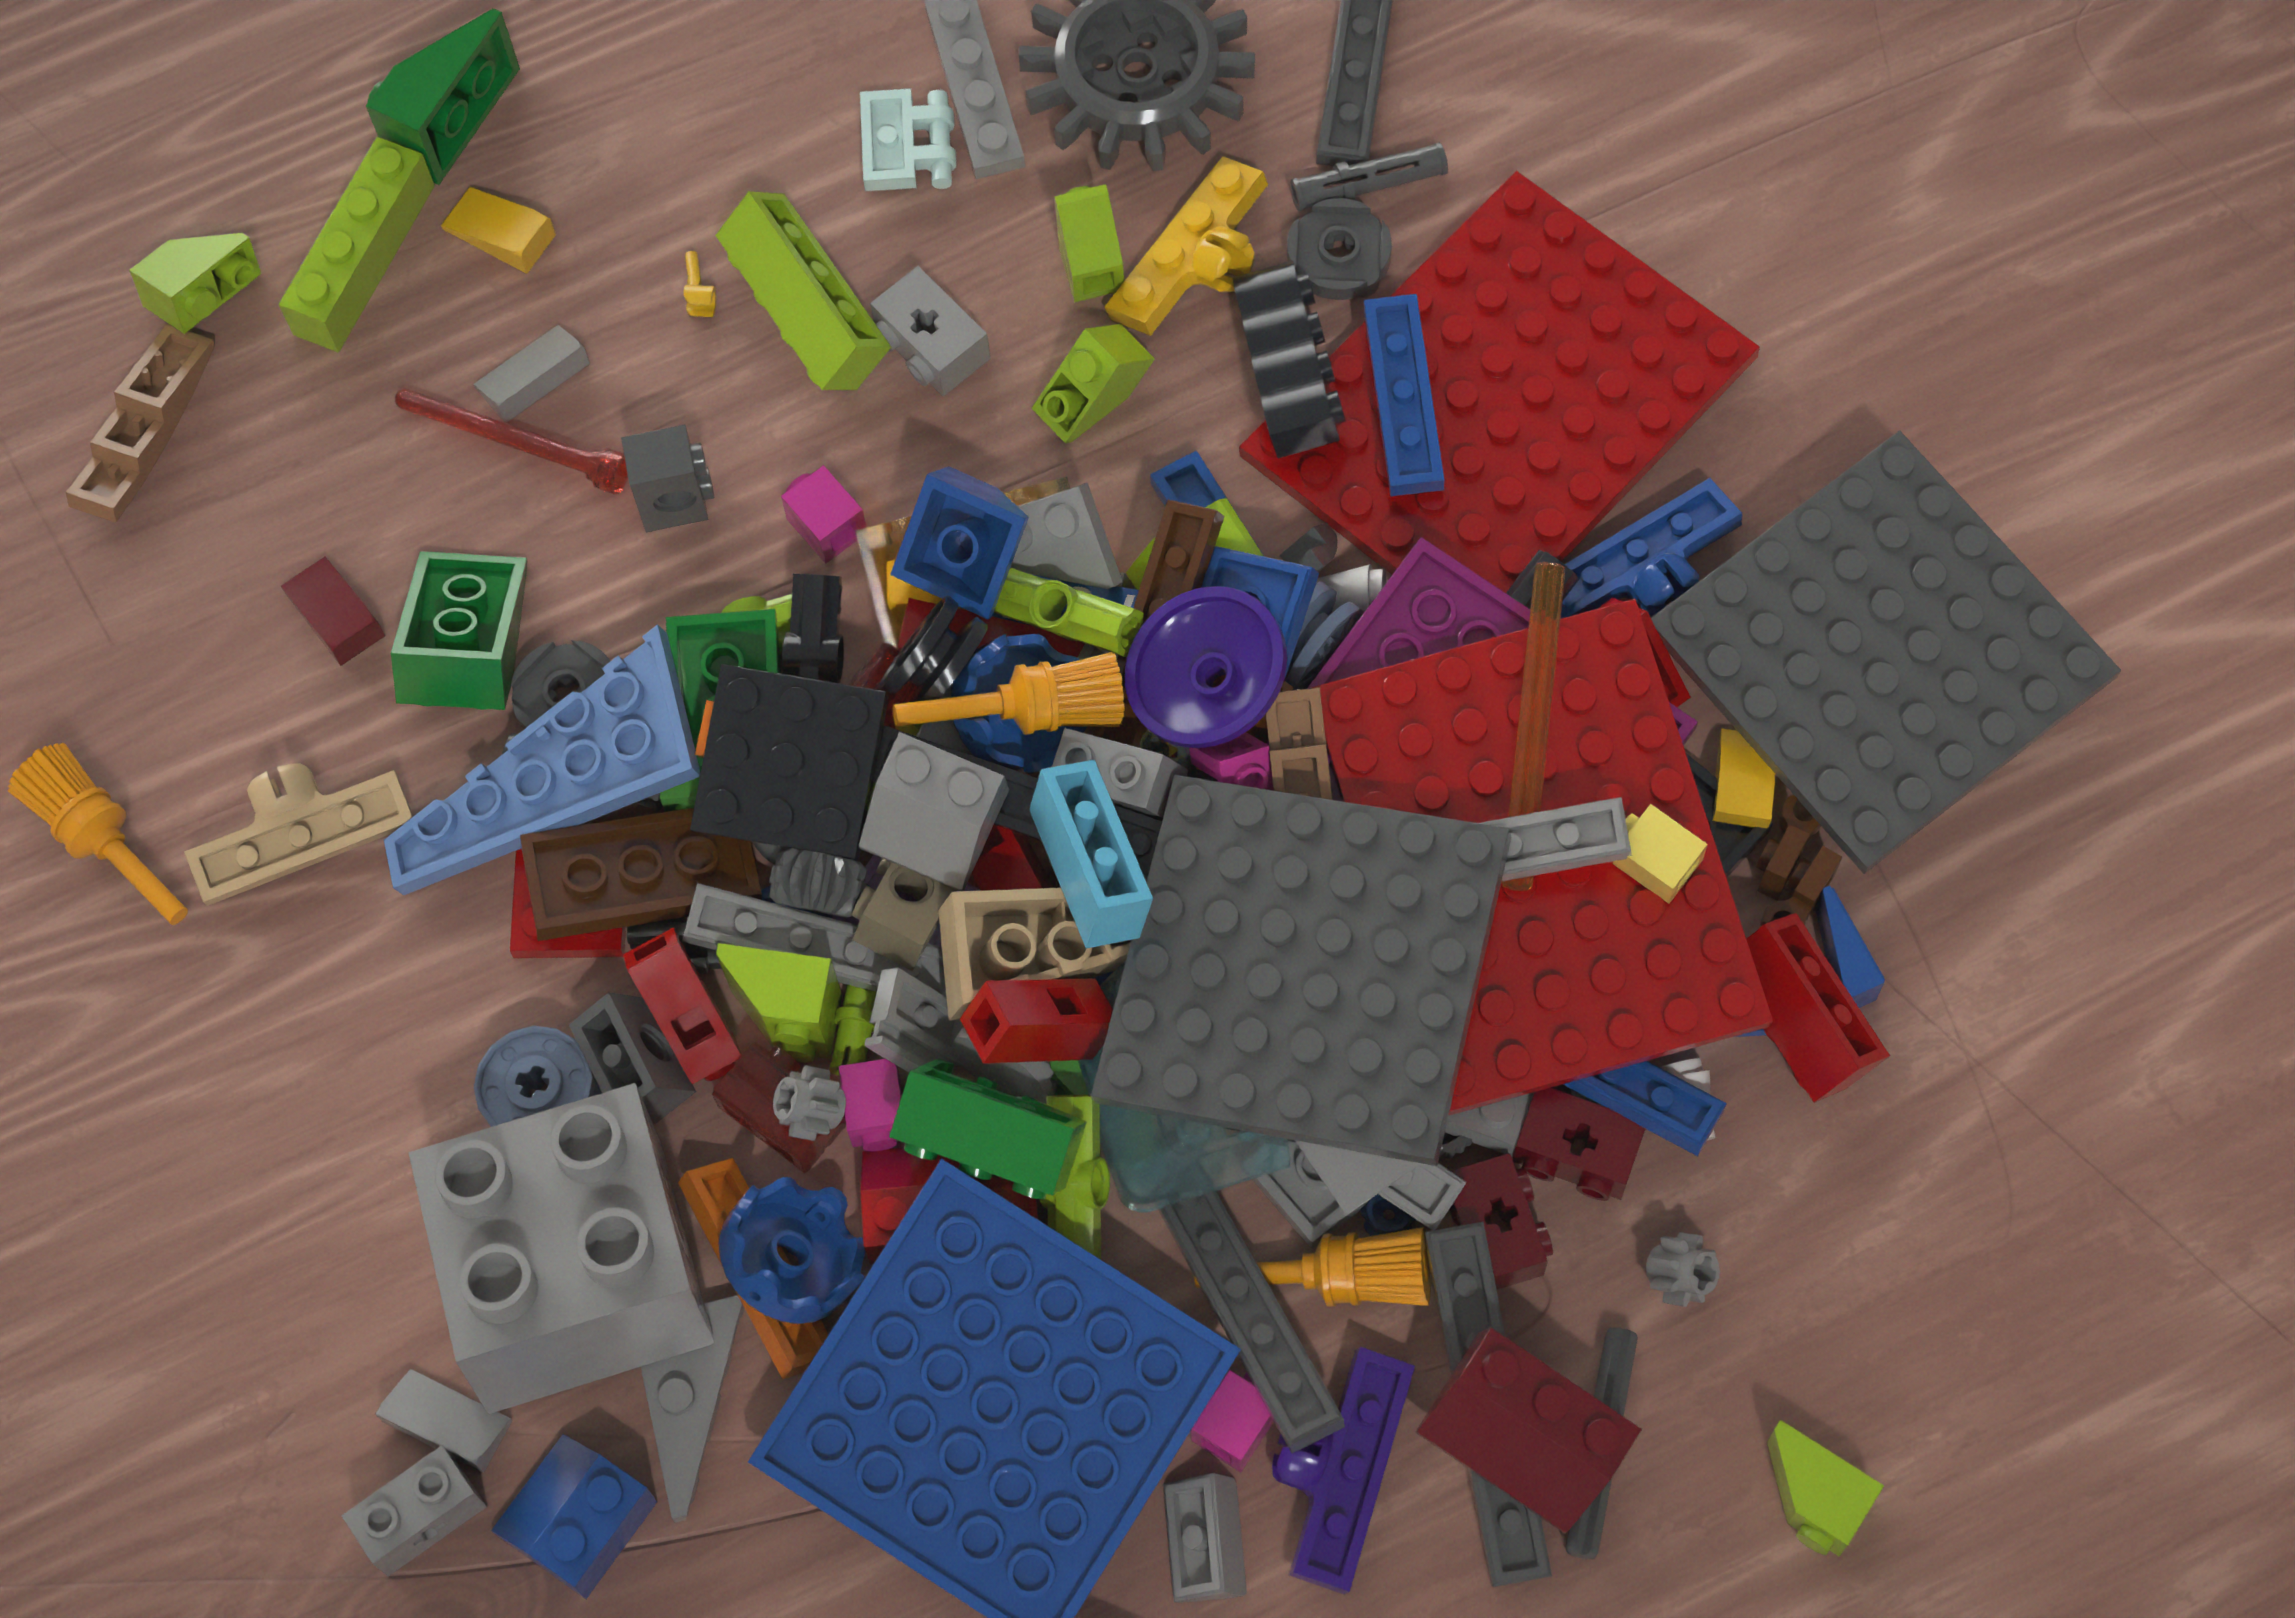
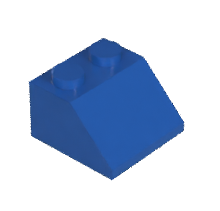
M950 466L926 475L890 575L939 598L948 595L959 603V607L985 619H990L1029 517L997 487Z
M563 1434L491 1531L584 1599H587L657 1504V1500L647 1487L602 1455Z

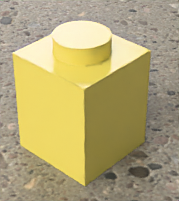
M1650 804L1640 818L1633 813L1626 818L1632 856H1627V859L1613 861V864L1669 904L1703 860L1708 844Z

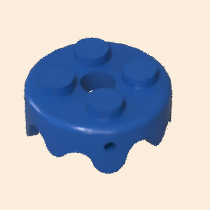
M1005 634L975 650L954 680L951 688V697L996 692L997 685L1009 684L1016 665L1036 666L1039 662L1048 661L1051 667L1080 659L1056 651L1042 635L1006 636ZM999 714L953 720L962 742L973 756L1024 774H1034L1041 769L1052 767L1064 728L1082 733L1087 728L1058 726L1057 731L1047 732L1045 729L1034 731L1033 734L1024 735L1013 719L1002 720Z
M783 1177L759 1190L755 1185H752L730 1211L720 1233V1261L729 1282L750 1306L762 1314L782 1322L796 1324L816 1322L836 1311L865 1278L861 1274L866 1252L862 1237L856 1238L852 1236L846 1228L844 1216L848 1204L843 1192L833 1187H826L815 1191L807 1190L799 1186L794 1179ZM777 1247H785L789 1253L796 1256L799 1266H793L783 1261L777 1252Z

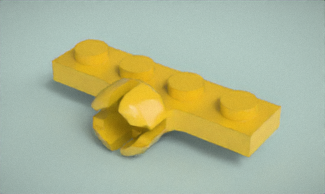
M1222 156L1104 306L1110 320L1151 336L1184 292L1192 285H1204L1223 293L1235 291L1232 277L1225 276V273L1228 272L1236 276L1250 273L1254 264L1255 252L1251 244L1248 243V235L1237 232L1234 228L1268 186L1264 172Z

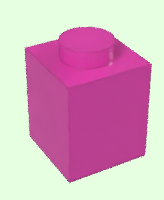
M824 465L812 474L806 473L797 477L788 486L786 493L781 496L788 522L825 564L868 533L863 509Z
M887 1059L838 1066L841 1089L844 1091L846 1098V1127L852 1147L862 1146L866 1151H880L896 1146L897 1140L889 1136L903 1094L898 1066Z
M1229 1370L1191 1429L1192 1442L1240 1473L1274 1423L1247 1372L1242 1378Z

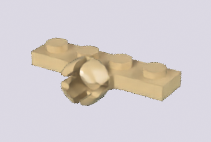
M301 763L277 767L287 793L284 796L281 795L275 779H270L267 771L254 778L249 783L247 789L255 811L254 822L246 828L184 851L203 903L209 906L392 834L413 817L397 773L393 770L328 795H322L319 792L312 772Z

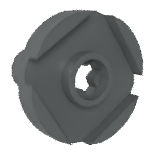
M1345 198L1323 200L1313 205L1312 211L1304 215L1300 221L1298 217L1292 224L1287 239V260H1293L1298 276L1308 273L1314 295L1333 300H1346L1358 296L1367 297L1375 293L1379 287V282L1386 275L1391 261V234L1385 222L1382 220L1381 224L1378 218L1370 214L1371 208L1362 202ZM1334 241H1344L1345 248L1353 251L1345 255V257H1334L1325 249H1332Z
M572 640L573 645L562 644L558 646L551 642L531 651L517 666L511 684L513 688L512 706L523 729L527 728L557 704L558 697L554 690L561 685L563 688L568 689L573 684L579 686L576 692L581 693L605 674L602 668L610 662V659L600 649L584 641Z

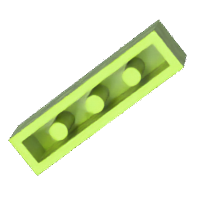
M376 137L278 304L294 336L332 351L340 352L435 187L422 153Z
M748 191L715 235L728 253L729 262L741 272L754 291L753 294L756 301L767 310L780 329L782 339L794 349L807 368L809 378L821 390H857L891 349V345L784 193Z

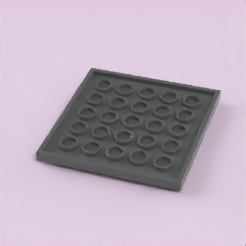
M1900 430L1651 618L1668 653L1863 874L1867 873L2110 684L2121 672V669Z
M1174 775L1146 882L1153 901L1140 938L1132 939L1091 1093L1092 1099L1096 1104L1437 1166L1511 842L1510 829Z

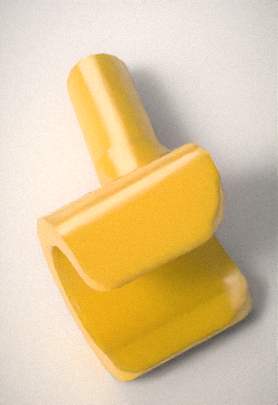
M689 251L685 254L688 280L683 290L684 298L687 302V314L697 317H714L716 311L715 286L701 285L698 254L695 251Z

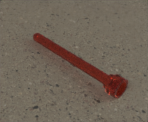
M401 389L395 395V403L400 409L583 472L586 479L592 481L596 489L617 495L622 491L628 480L624 453L606 448L603 451L595 450L593 453L409 389Z

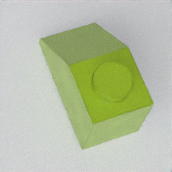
M1780 1420L1767 1440V1446L1787 1524L1798 1530L1796 1533L1797 1539L1808 1548L1822 1555H1827L1831 1551L1840 1556L1851 1542L1884 1485Z

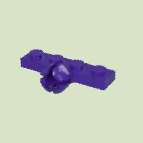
M1359 1347L1355 1350L1338 1407L1344 1419L1345 1427L1294 1453H1291L1282 1435H1280L1278 1444L1283 1447L1280 1455L1274 1453L1272 1475L1276 1481L1300 1489L1309 1497V1508L1289 1576L1344 1595L1350 1592L1415 1365Z

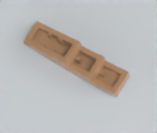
M168 324L164 326L114 391L116 408L90 441L93 457L66 491L68 507L115 523L119 520L145 482L179 423L214 349L213 339L189 331L183 334Z
M1320 687L1281 691L1266 713L1274 791L1332 800Z

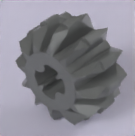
M786 848L778 852L775 866L772 865L769 880L772 885L769 897L775 903L783 906L841 917H851L862 892L867 886V883H865L867 868L858 861L840 856Z

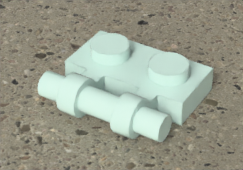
M911 89L860 92L865 191L917 188L916 170L926 169L931 172L933 187L937 189L950 187L952 185V171L956 168V151L950 146V131L954 128V111L948 106L947 92L943 90L930 91L928 93V105L913 106ZM914 130L928 131L930 145L915 146Z

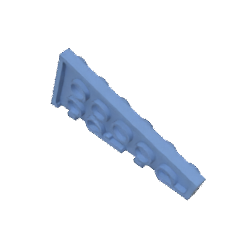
M657 624L642 636L645 643L624 659L617 656L602 668L605 674L581 693L572 691L507 742L505 745L508 750L487 767L481 763L465 775L468 782L444 801L435 799L385 838L384 844L393 889L402 895H407L521 849V834L578 826L700 777L699 764L695 755L693 739L667 633Z

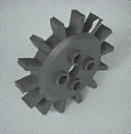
M1069 0L1076 8L1068 17L1037 3L1031 10L1033 28L1057 39L1055 47L1019 46L1020 72L1056 73V79L1026 90L1027 108L1030 114L1034 115L1065 103L1070 112L1054 128L1055 144L1062 150H1065L1087 128H1090L1102 134L1098 143L1100 168L1111 170L1119 156L1121 142L1125 140L1144 141L1145 157L1152 170L1159 171L1164 168L1166 146L1162 137L1181 131L1189 143L1203 155L1211 150V133L1207 125L1199 118L1203 111L1209 108L1236 121H1239L1244 114V97L1217 85L1218 78H1255V53L1219 52L1218 47L1220 44L1247 34V16L1243 9L1209 21L1204 12L1216 0ZM1145 42H1151L1156 45L1152 49L1139 47ZM1133 62L1145 63L1152 69L1148 75L1142 78H1132L1123 71L1127 65ZM1100 64H1108L1111 66V68L1107 71H1098L1095 69V67ZM1168 80L1179 81L1171 87L1164 84Z

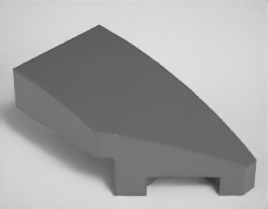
M1328 523L1314 526L1287 548L1280 557L1283 561L1310 566L1319 572L1336 555L1337 534Z

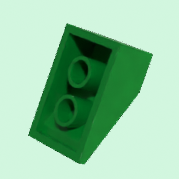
M492 8L396 64L386 78L378 82L369 94L366 108L377 136L422 153L432 180L437 185H440L520 70L502 12Z
M420 551L391 650L396 704L462 707L479 710L506 709L515 670L528 566L527 558Z
M775 609L666 617V633L696 751L706 700L714 701L721 664L781 674L777 614ZM697 756L701 773L703 758Z

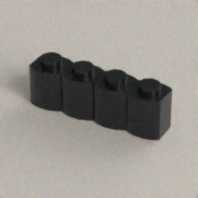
M1292 260L1233 277V285L1251 354L1262 407L1277 458L1340 441L1336 424L1346 422L1338 391L1328 393L1326 384L1336 382L1328 351L1318 353L1316 345L1326 341L1318 312L1308 314L1306 306L1316 304L1308 273L1298 276Z

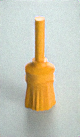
M1113 652L1051 667L1048 661L1039 662L1036 666L1027 667L1025 664L1015 666L1009 684L997 685L996 692L893 704L894 723L896 727L999 714L1002 720L1013 719L1024 735L1033 734L1034 731L1045 729L1047 732L1057 731L1058 726L1120 727L1124 717L1122 674L1116 661V655Z
M55 743L53 746L50 744L48 747L44 746L42 750L38 748L32 756L21 763L19 769L13 772V777L9 780L8 792L51 826L50 832L57 842L63 843L66 851L73 858L81 859L93 854L100 860L107 858L171 925L178 924L186 917L188 909L124 844L125 835L120 830L126 819V811L118 803H114L111 800L110 794L104 788L96 787L65 743L59 745Z
M1424 1227L1359 1238L1357 1232H1348L1346 1236H1333L1332 1233L1323 1234L1315 1253H1303L1302 1260L1256 1262L1268 1285L1303 1283L1305 1290L1317 1289L1327 1307H1336L1339 1303H1351L1352 1306L1361 1305L1362 1301L1429 1306L1431 1268L1424 1236L1426 1229ZM1194 1276L1195 1287L1201 1288Z

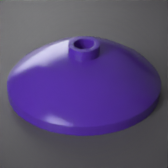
M1220 586L1203 587L1172 598L1159 607L1146 620L1131 644L1125 666V688L1133 712L1140 722L1158 738L1181 747L1206 748L1217 746L1239 737L1264 717L1281 690L1287 668V647L1282 629L1272 613L1259 600L1246 592L1234 588ZM1226 675L1225 680L1219 686L1213 688L1214 681L1219 676Z

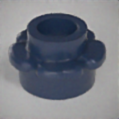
M1379 1194L1368 1200V1203L1361 1208V1216L1365 1218L1364 1228L1370 1236L1412 1229V1222L1416 1221L1415 1218ZM1386 1210H1391L1395 1216L1393 1219L1388 1220L1384 1217L1383 1213Z

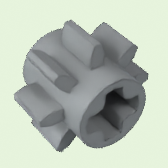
M805 1065L802 1073L791 1071L790 1077H785L778 1084L774 1094L773 1109L776 1117L780 1119V1124L790 1126L789 1136L814 1141L817 1133L828 1135L830 1129H834L841 1122L845 1112L846 1098L844 1091L840 1088V1083L829 1080L830 1070Z
M1679 1232L1677 1238L1663 1236L1661 1237V1244L1657 1245L1650 1252L1646 1265L1647 1277L1651 1283V1289L1664 1291L1663 1303L1687 1307L1689 1301L1703 1303L1705 1295L1712 1292L1717 1285L1720 1268L1715 1256L1716 1252L1715 1250L1702 1248L1703 1236Z

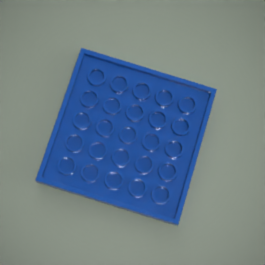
M941 1159L751 1455L748 1463L987 1618H1075L1241 1349Z

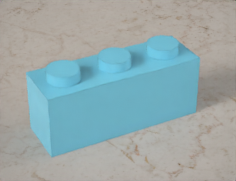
M1095 760L1041 769L1029 810L1085 948L1140 938L1153 897Z

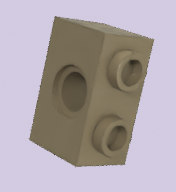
M882 858L876 873L884 877L876 890L869 886L865 887L851 916L860 920L853 941L913 971L939 924L938 910L951 892H956L957 890ZM897 893H908L912 895L917 901L909 902L903 900L897 895Z

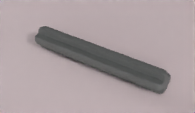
M1612 1327L1605 1334L1594 1397L1624 1416L1638 1337L1633 1331ZM1612 1479L1570 1528L1565 1548L1568 1554L1582 1559H1595L1597 1556Z

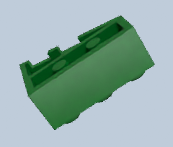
M941 1058L910 1070L889 1136L904 1142V1151L927 1160H937L938 1155L959 1162L958 1169L975 1178L990 1180L993 1174L1013 1181L1012 1189L1031 1198L1045 1199L1047 1194L1053 1196L1066 1188L1087 1121L1029 1096H1022V1099L997 1091L998 1083L985 1077H978L975 1083L952 1075L951 1072L954 1064Z

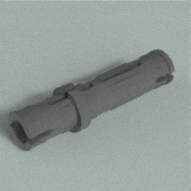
M1437 142L1431 146L1391 154L1350 166L1346 162L1336 163L1333 166V170L1299 179H1291L1290 189L1294 205L1299 212L1323 200L1333 198L1355 200V196L1397 187L1437 175H1446L1448 173V163L1441 142ZM1409 165H1413V166H1414V167H1411V168H1407V169H1403V170H1399V171H1395V172H1391V173H1387V174H1383V175H1379V176L1376 175L1377 173H1381V172H1385V171H1389V170H1393V169H1397V168H1401V167H1405V166H1409ZM1357 178L1363 179L1327 189L1324 188L1325 186L1339 184Z

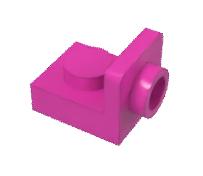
M1247 732L1217 746L1189 748L1191 764L1217 779V782L1274 791L1269 745Z

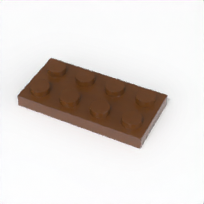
M694 808L521 834V848L537 939L541 941L688 917L697 883L762 900L751 842L691 831L690 827Z

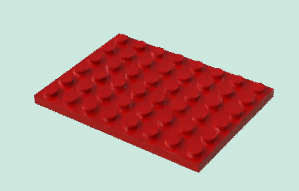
M1516 170L1390 296L1417 294L1444 474V490L1390 496L1366 322L1362 323L1329 356L1336 382L1326 384L1328 393L1338 391L1346 422L1336 424L1340 441L1277 458L1265 420L1239 446L1240 457L1318 518L1328 523L1331 528L1393 575L1420 537H1422L1507 593L1539 550L1548 552L1562 562L1758 358L1760 346Z
M1636 599L1311 687H1320L1326 747L1343 802L1482 823L1621 797L1625 818L1631 813L1640 818L1648 806L1652 804L1708 844L1703 860L1669 904L1615 866L1613 861L1501 881L1448 1116L1771 1027L1773 1019Z

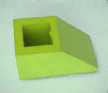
M1106 184L1095 187L1079 186L1065 194L1054 196L1059 251L1074 303L1115 293L1124 282V268Z
M243 233L168 240L129 270L143 307L183 334L207 318L218 307L261 275L250 238Z
M1121 324L1085 328L1031 409L1065 444L1072 443L1129 398L1155 358Z

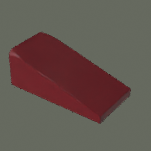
M326 556L281 585L282 590L340 666L385 637L378 621Z

